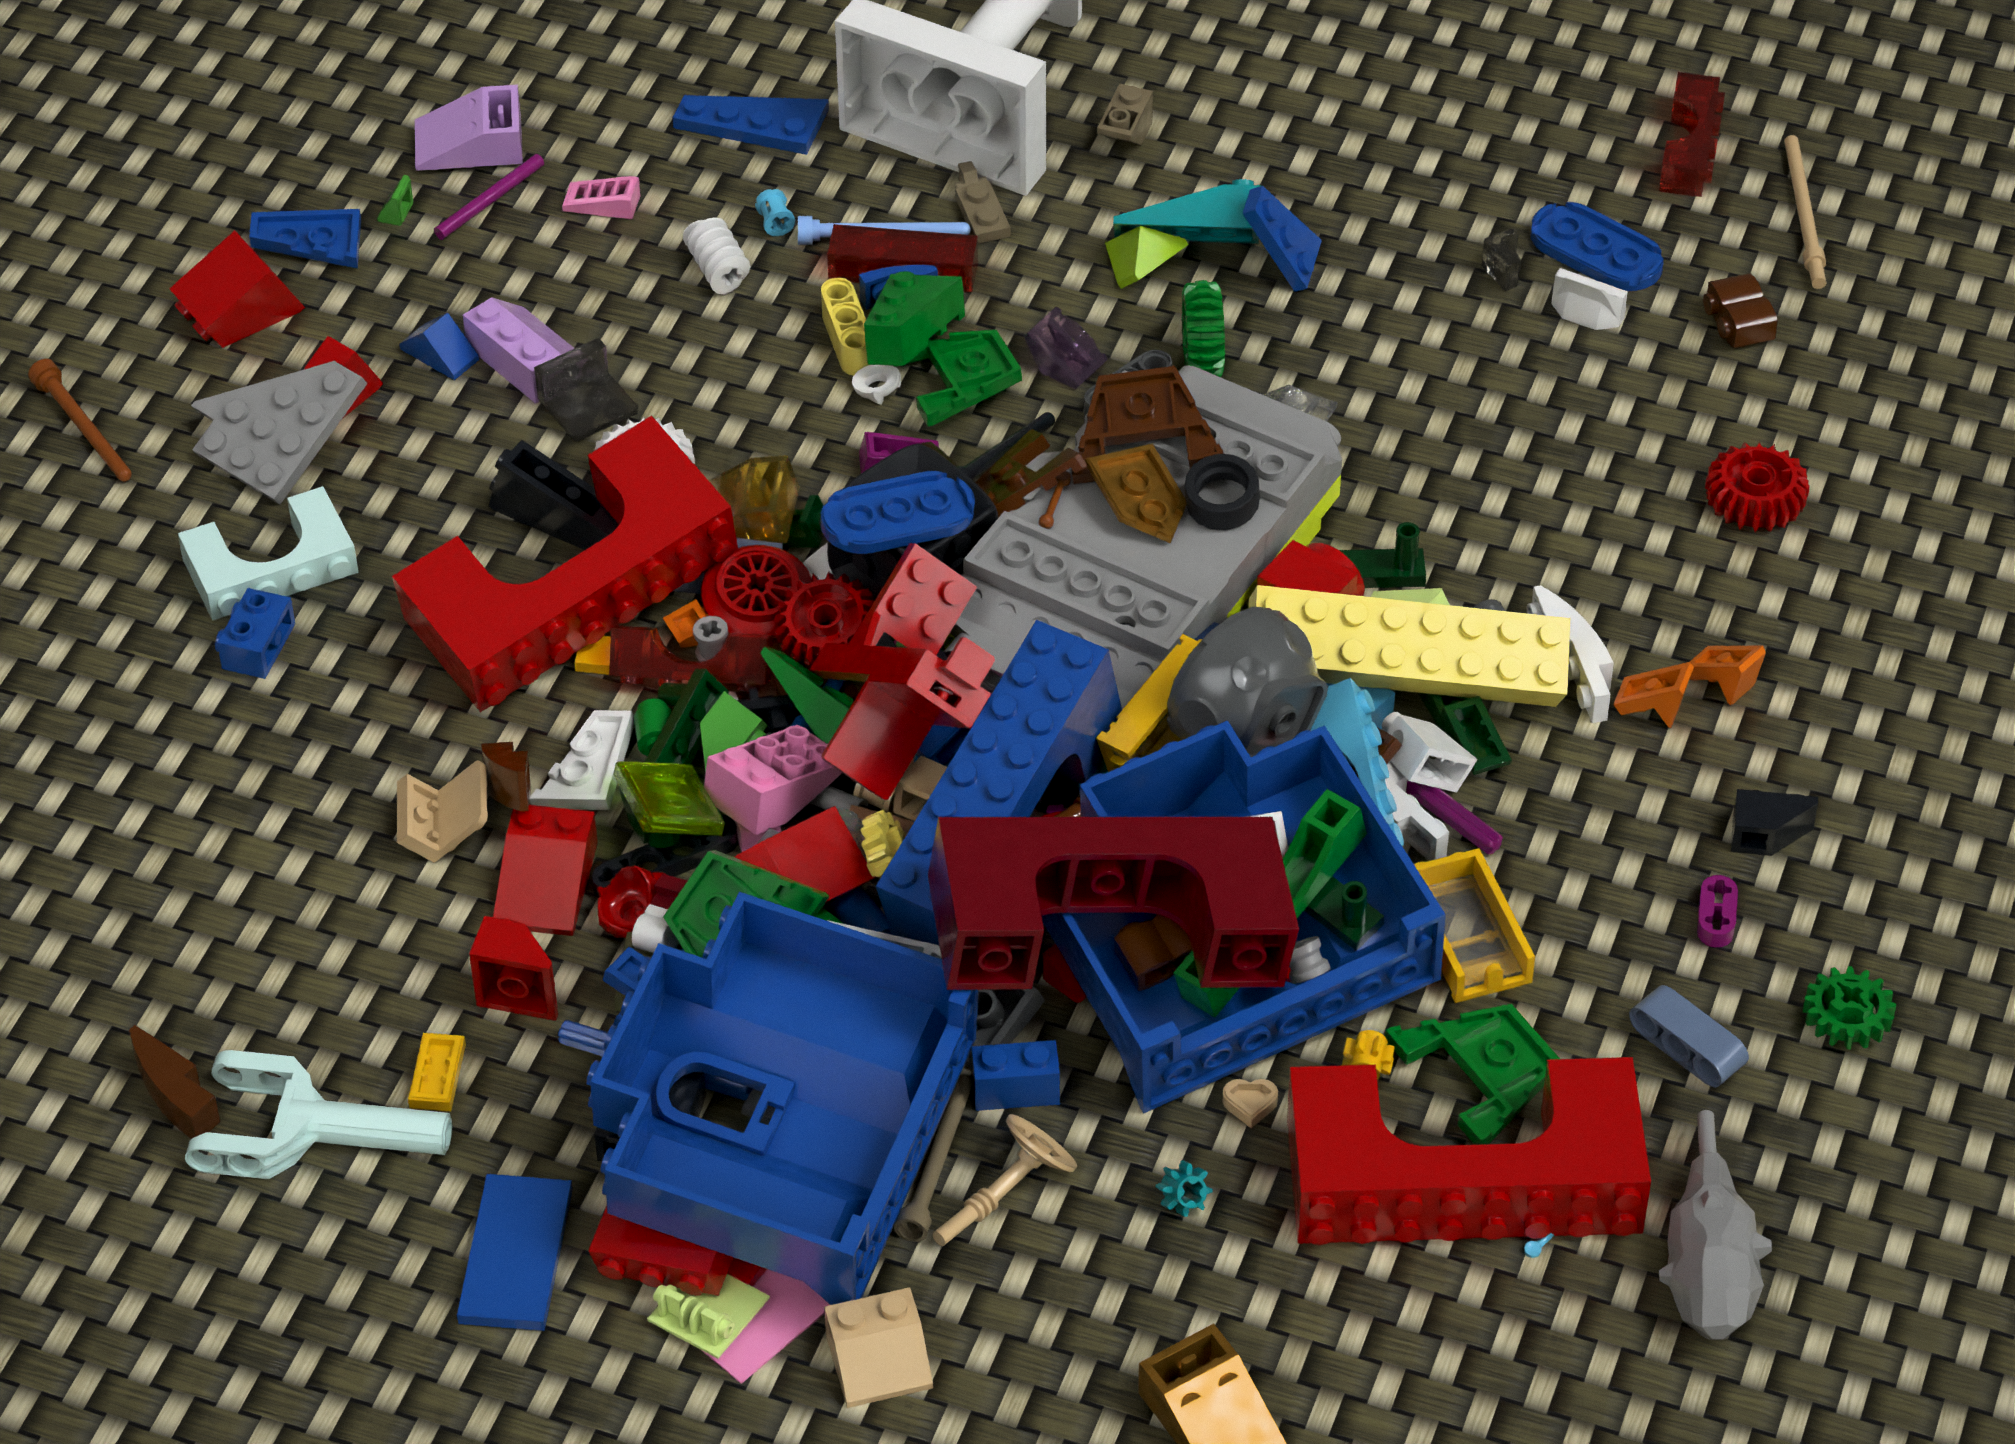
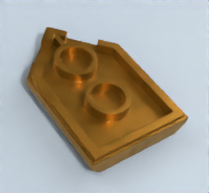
M1153 443L1085 459L1088 470L1119 522L1171 543L1187 503Z

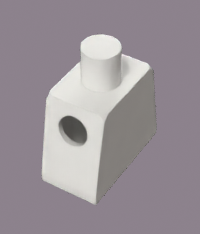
M1399 712L1390 713L1382 722V730L1397 738L1402 744L1390 761L1406 779L1411 782L1458 792L1477 762V759L1431 722L1404 716Z

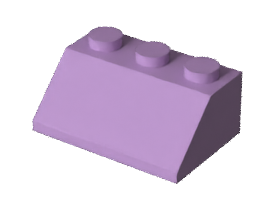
M491 297L463 314L465 337L479 357L535 404L593 369V363L522 306Z

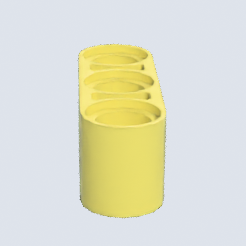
M831 278L821 286L822 318L842 370L848 375L854 376L858 370L868 366L864 332L866 317L852 283L844 278Z

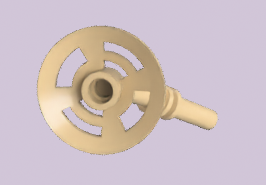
M1009 1114L1006 1118V1123L1011 1134L1022 1147L1017 1153L1020 1158L988 1188L979 1189L977 1193H974L964 1202L963 1209L933 1232V1239L938 1245L944 1246L974 1221L981 1222L984 1220L985 1217L998 1208V1202L1033 1168L1038 1169L1042 1163L1061 1171L1074 1172L1077 1168L1076 1161L1058 1142L1040 1128L1022 1117Z

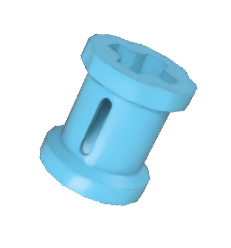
M768 189L761 192L757 196L755 203L757 212L764 218L763 227L767 234L777 237L789 233L795 225V217L786 207L787 198L783 191L779 189Z

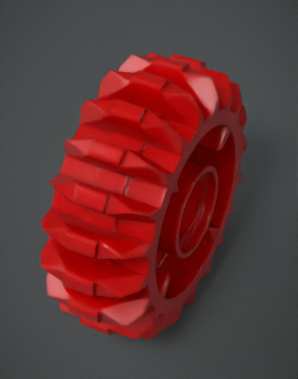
M1760 441L1756 447H1750L1745 442L1740 449L1730 446L1726 453L1719 452L1718 457L1715 461L1711 462V466L1708 469L1705 482L1708 505L1713 506L1715 515H1724L1726 524L1737 522L1739 530L1744 526L1752 527L1754 532L1759 527H1764L1769 532H1771L1775 525L1785 528L1788 521H1796L1797 516L1800 512H1803L1806 506L1810 488L1806 469L1801 467L1799 458H1790L1789 450L1776 451L1775 444L1770 448L1762 447Z
M828 571L825 579L819 580L818 576L813 573L811 583L805 584L798 580V591L787 589L785 594L787 601L778 602L777 609L779 614L775 615L774 618L776 626L775 635L778 643L781 644L783 653L791 656L792 659L801 665L804 663L805 667L810 669L825 643L849 644L874 603L871 591L863 589V585L858 579L850 582L849 577L843 573L835 580L834 575ZM833 620L831 624L821 625L825 621Z

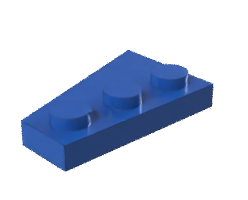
M1264 186L1250 189L1242 214L1294 292L1307 289L1322 240Z
M360 209L252 212L249 234L251 248L358 268L361 231Z

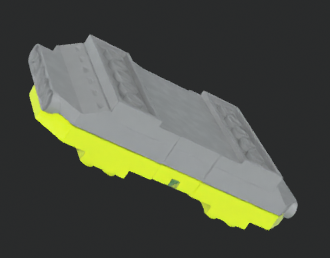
M1183 366L1178 372L1191 393L1200 415L1209 425L1217 445L1219 444L1223 450V454H1231L1245 459L1256 471L1259 480L1260 499L1258 510L1251 520L1233 529H1209L1198 524L1189 515L1186 506L1171 543H1168L1119 522L1096 481L1073 484L1072 468H1069L1066 471L1071 474V482L1069 485L1064 486L1053 514L1054 525L1050 529L1041 527L1039 525V518L1046 513L1056 486L1048 491L1040 489L1030 502H1027L1017 510L1004 511L963 559L964 573L961 576L976 585L977 588L946 638L944 653L949 657L959 638L966 637L994 656L995 662L980 685L992 693L1033 624L1038 620L1109 649L1123 709L1177 643L1181 644L1179 638L1182 634L1195 639L1212 623L1220 624L1231 615L1246 610L1249 607V598L1257 586V576L1292 540L1307 546L1321 530V518L1340 496L1342 457L1338 450L1341 442L1339 431L1332 424L1197 367ZM1087 414L1085 415L1084 425L1075 434L1074 451L1078 453L1080 439L1084 435L1088 422ZM1185 436L1105 447V453L1108 454L1153 443L1185 497V478L1190 470ZM1217 480L1202 487L1199 491V496L1212 504H1227L1242 497L1245 493V488L1232 480Z

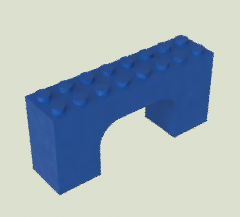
M1035 621L876 885L892 935L939 946L928 881V871L938 817H1030L1055 773L1080 784L1086 782L1094 775L1103 759L1096 737L1101 731L1107 733L1110 730L1109 725L1112 721L1116 723V717L1122 711L1109 649L1041 621Z

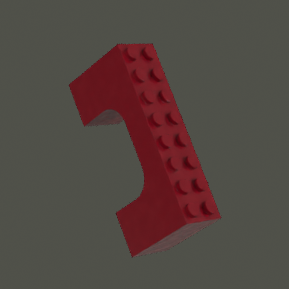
M938 817L928 871V881L947 990L1032 989L1044 934L1042 916L1052 913L1144 912L1158 914L1176 922L1187 933L1192 946L1200 988L1284 987L1299 926L1273 817Z

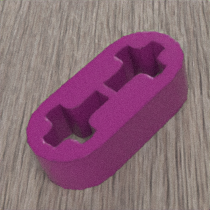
M1723 875L1707 877L1703 881L1700 890L1697 936L1702 943L1714 948L1728 945L1734 937L1738 888L1736 883L1729 877ZM1715 893L1722 894V903H1714ZM1713 919L1720 920L1721 930L1713 929Z

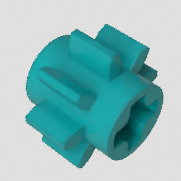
M1185 1160L1180 1161L1179 1169H1170L1165 1166L1163 1168L1165 1175L1162 1182L1155 1185V1188L1161 1190L1166 1196L1160 1204L1169 1210L1176 1206V1212L1184 1217L1188 1216L1189 1208L1197 1207L1204 1210L1203 1202L1207 1194L1213 1192V1189L1207 1187L1203 1181L1208 1172L1199 1167L1193 1170L1192 1164Z

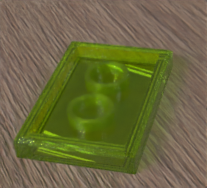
M623 761L615 763L613 775L643 832L722 835L724 821L692 765Z

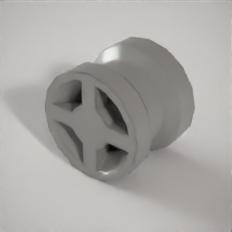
M1318 936L1306 938L1295 943L1289 974L1292 984L1313 979L1331 969L1328 960L1322 958L1320 953L1321 942Z

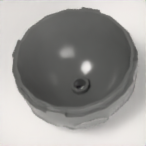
M1251 607L1231 615L1212 629L1188 655L1174 679L1167 702L1168 718L1166 720L1170 730L1182 740L1197 734L1199 730L1206 726H1216L1228 720L1250 757H1253L1266 747H1276L1292 740L1302 731L1311 730L1327 696L1328 685L1318 675L1310 642L1298 625L1291 622L1281 611L1265 607Z

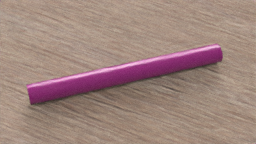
M534 154L434 228L435 235L440 240L449 236L544 166L543 158L539 154Z

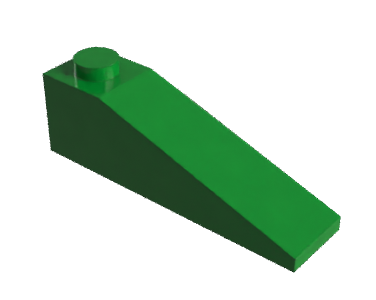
M764 647L760 654L815 736L828 744L850 709L854 699L844 692L841 693L827 685L823 689L821 685L824 680L782 651Z

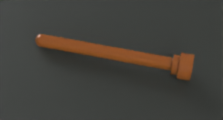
M41 359L34 363L28 372V378L39 391L50 393L120 481L126 482L130 480L132 472L61 384L62 372L51 359Z

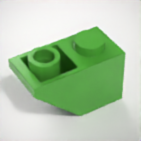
M725 691L700 722L705 772L708 756L766 736V733L763 731L768 725Z

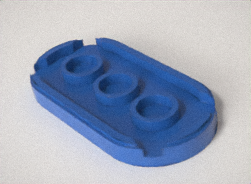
M1566 202V206L1556 207L1557 203L1549 204L1542 207L1533 216L1530 235L1535 247L1549 257L1596 281L1625 291H1637L1652 286L1662 275L1663 257L1657 243L1585 205Z
M919 472L847 487L834 492L828 498V503L825 506L823 505L820 526L825 538L835 547L856 554L874 553L907 546L909 543L917 544L950 537L962 532L973 519L975 497L969 485L958 477L955 481L952 478H947V473Z

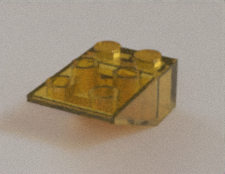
M788 455L750 458L709 480L731 506L736 538L787 543L799 492V484Z

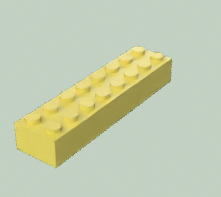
M1261 585L1256 586L1249 598L1248 608L1265 607L1281 611L1291 622L1298 625L1310 642L1318 675L1326 683L1336 684L1351 678L1359 687L1386 688L1465 698L1480 696L1484 700L1556 707L1567 695L1570 618Z

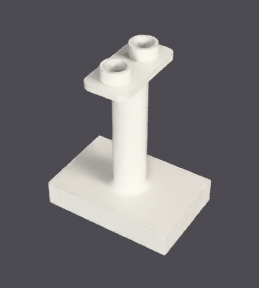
M852 0L835 20L839 129L959 172V163L972 161L977 170L978 178L986 176L991 184L1026 196L1046 171V61L1014 51V48L1039 18L1064 27L1075 26L1082 16V0H986L960 32L869 0Z

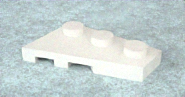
M594 710L570 742V752L561 764L555 763L548 772L550 779L541 790L536 788L530 796L531 805L574 810H609L618 782L615 775H620L634 728L632 711Z

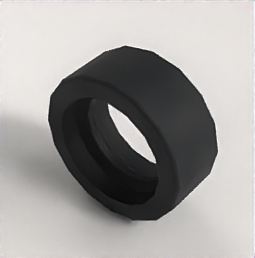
M1231 454L1207 456L1193 464L1186 474L1184 485L1186 506L1189 515L1198 524L1215 530L1233 529L1251 520L1258 510L1260 499L1259 480L1255 469L1245 459ZM1217 480H1232L1245 488V493L1242 497L1227 504H1212L1199 496V491L1202 487Z

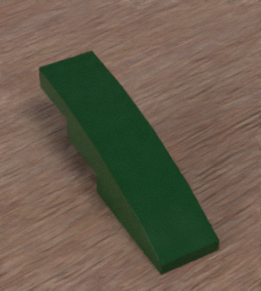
M1419 693L1437 726L1477 759V762L1471 769L1474 775L1511 764L1512 759L1480 696L1465 698Z

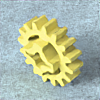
M884 809L863 819L862 824L864 827L861 828V833L865 837L861 846L865 851L866 866L872 877L876 876L878 878H881L907 835L901 828L900 822L898 820L894 821L890 812L886 813Z

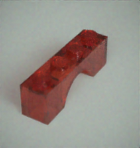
M1678 72L1671 122L1682 126L1690 134L1681 139L1666 141L1659 192L1702 197L1704 183H1711L1714 162H1710L1708 159L1715 160L1718 142L1717 138H1711V136L1719 137L1722 115H1715V113L1722 114L1725 92H1718L1720 77Z
M618 625L611 628L609 675L620 676V683L643 684L644 678H659V685H662L666 682L682 683V680H689L695 668L707 669L720 683H737L736 690L748 691V687L756 686L757 691H760V685H766L771 682V669L760 653L764 647L773 649V635L732 633L728 635L720 651L711 659L688 661L676 656L664 645L657 628Z

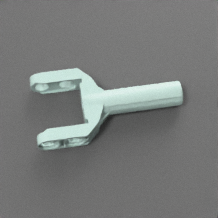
M225 1050L216 1055L211 1074L218 1083L226 1086L231 1091L282 1096L271 1131L273 1139L206 1132L193 1137L189 1141L185 1160L191 1168L199 1172L270 1179L295 1165L314 1142L445 1155L451 1142L452 1119L450 1113L326 1101L312 1086L310 1074L294 1056ZM223 1068H234L240 1073L229 1072ZM264 1072L275 1073L281 1077L270 1076ZM198 1150L207 1151L214 1155H204ZM240 1154L249 1155L256 1159H246Z

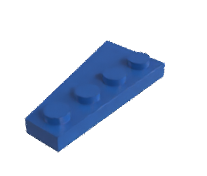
M684 95L672 117L673 128L807 155L829 111V99Z

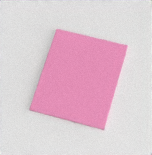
M767 1269L753 1287L770 1295V1299L719 1359L706 1352L704 1353L742 1384L825 1314L824 1307L830 1304L803 1281Z

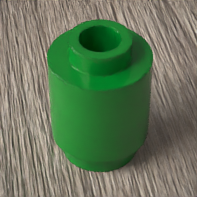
M652 698L644 700L637 706L634 714L637 747L639 752L645 756L649 755L672 712L666 702L661 699Z

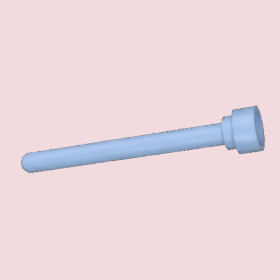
M798 216V245H813V241H820V238L964 237L971 232V227L966 222L820 223L819 219H812V216Z

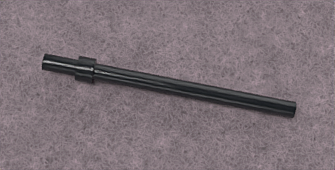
M1045 412L967 465L957 466V468L970 479L975 478L995 464L1028 431L1033 429L1042 433L1053 426L1055 423L1054 415L1050 412Z

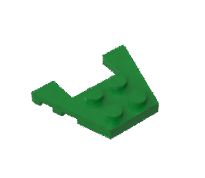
M997 330L950 332V339L930 340L929 338V346L908 362L912 363L929 358L948 388L916 397L917 410L928 427L1022 381L1021 367Z
M712 850L708 851L663 918L685 952L703 957L708 941L710 939L716 940L720 932L718 928L719 920L725 906H732L739 892L816 917L830 896L824 891L722 852Z
M1512 1004L1460 1013V1019L1439 1023L1436 1019L1420 1021V1027L1402 1030L1401 1026L1398 1025L1385 1030L1388 1045L1395 1047L1394 1052L1406 1065L1442 1047L1486 1096L1488 1100L1458 1115V1126L1474 1145L1490 1144L1544 1087L1547 1059H1560Z

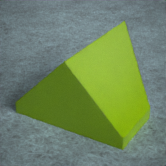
M1138 226L1105 243L1117 284L1121 289L1139 281L1189 245L1185 238L1144 226Z

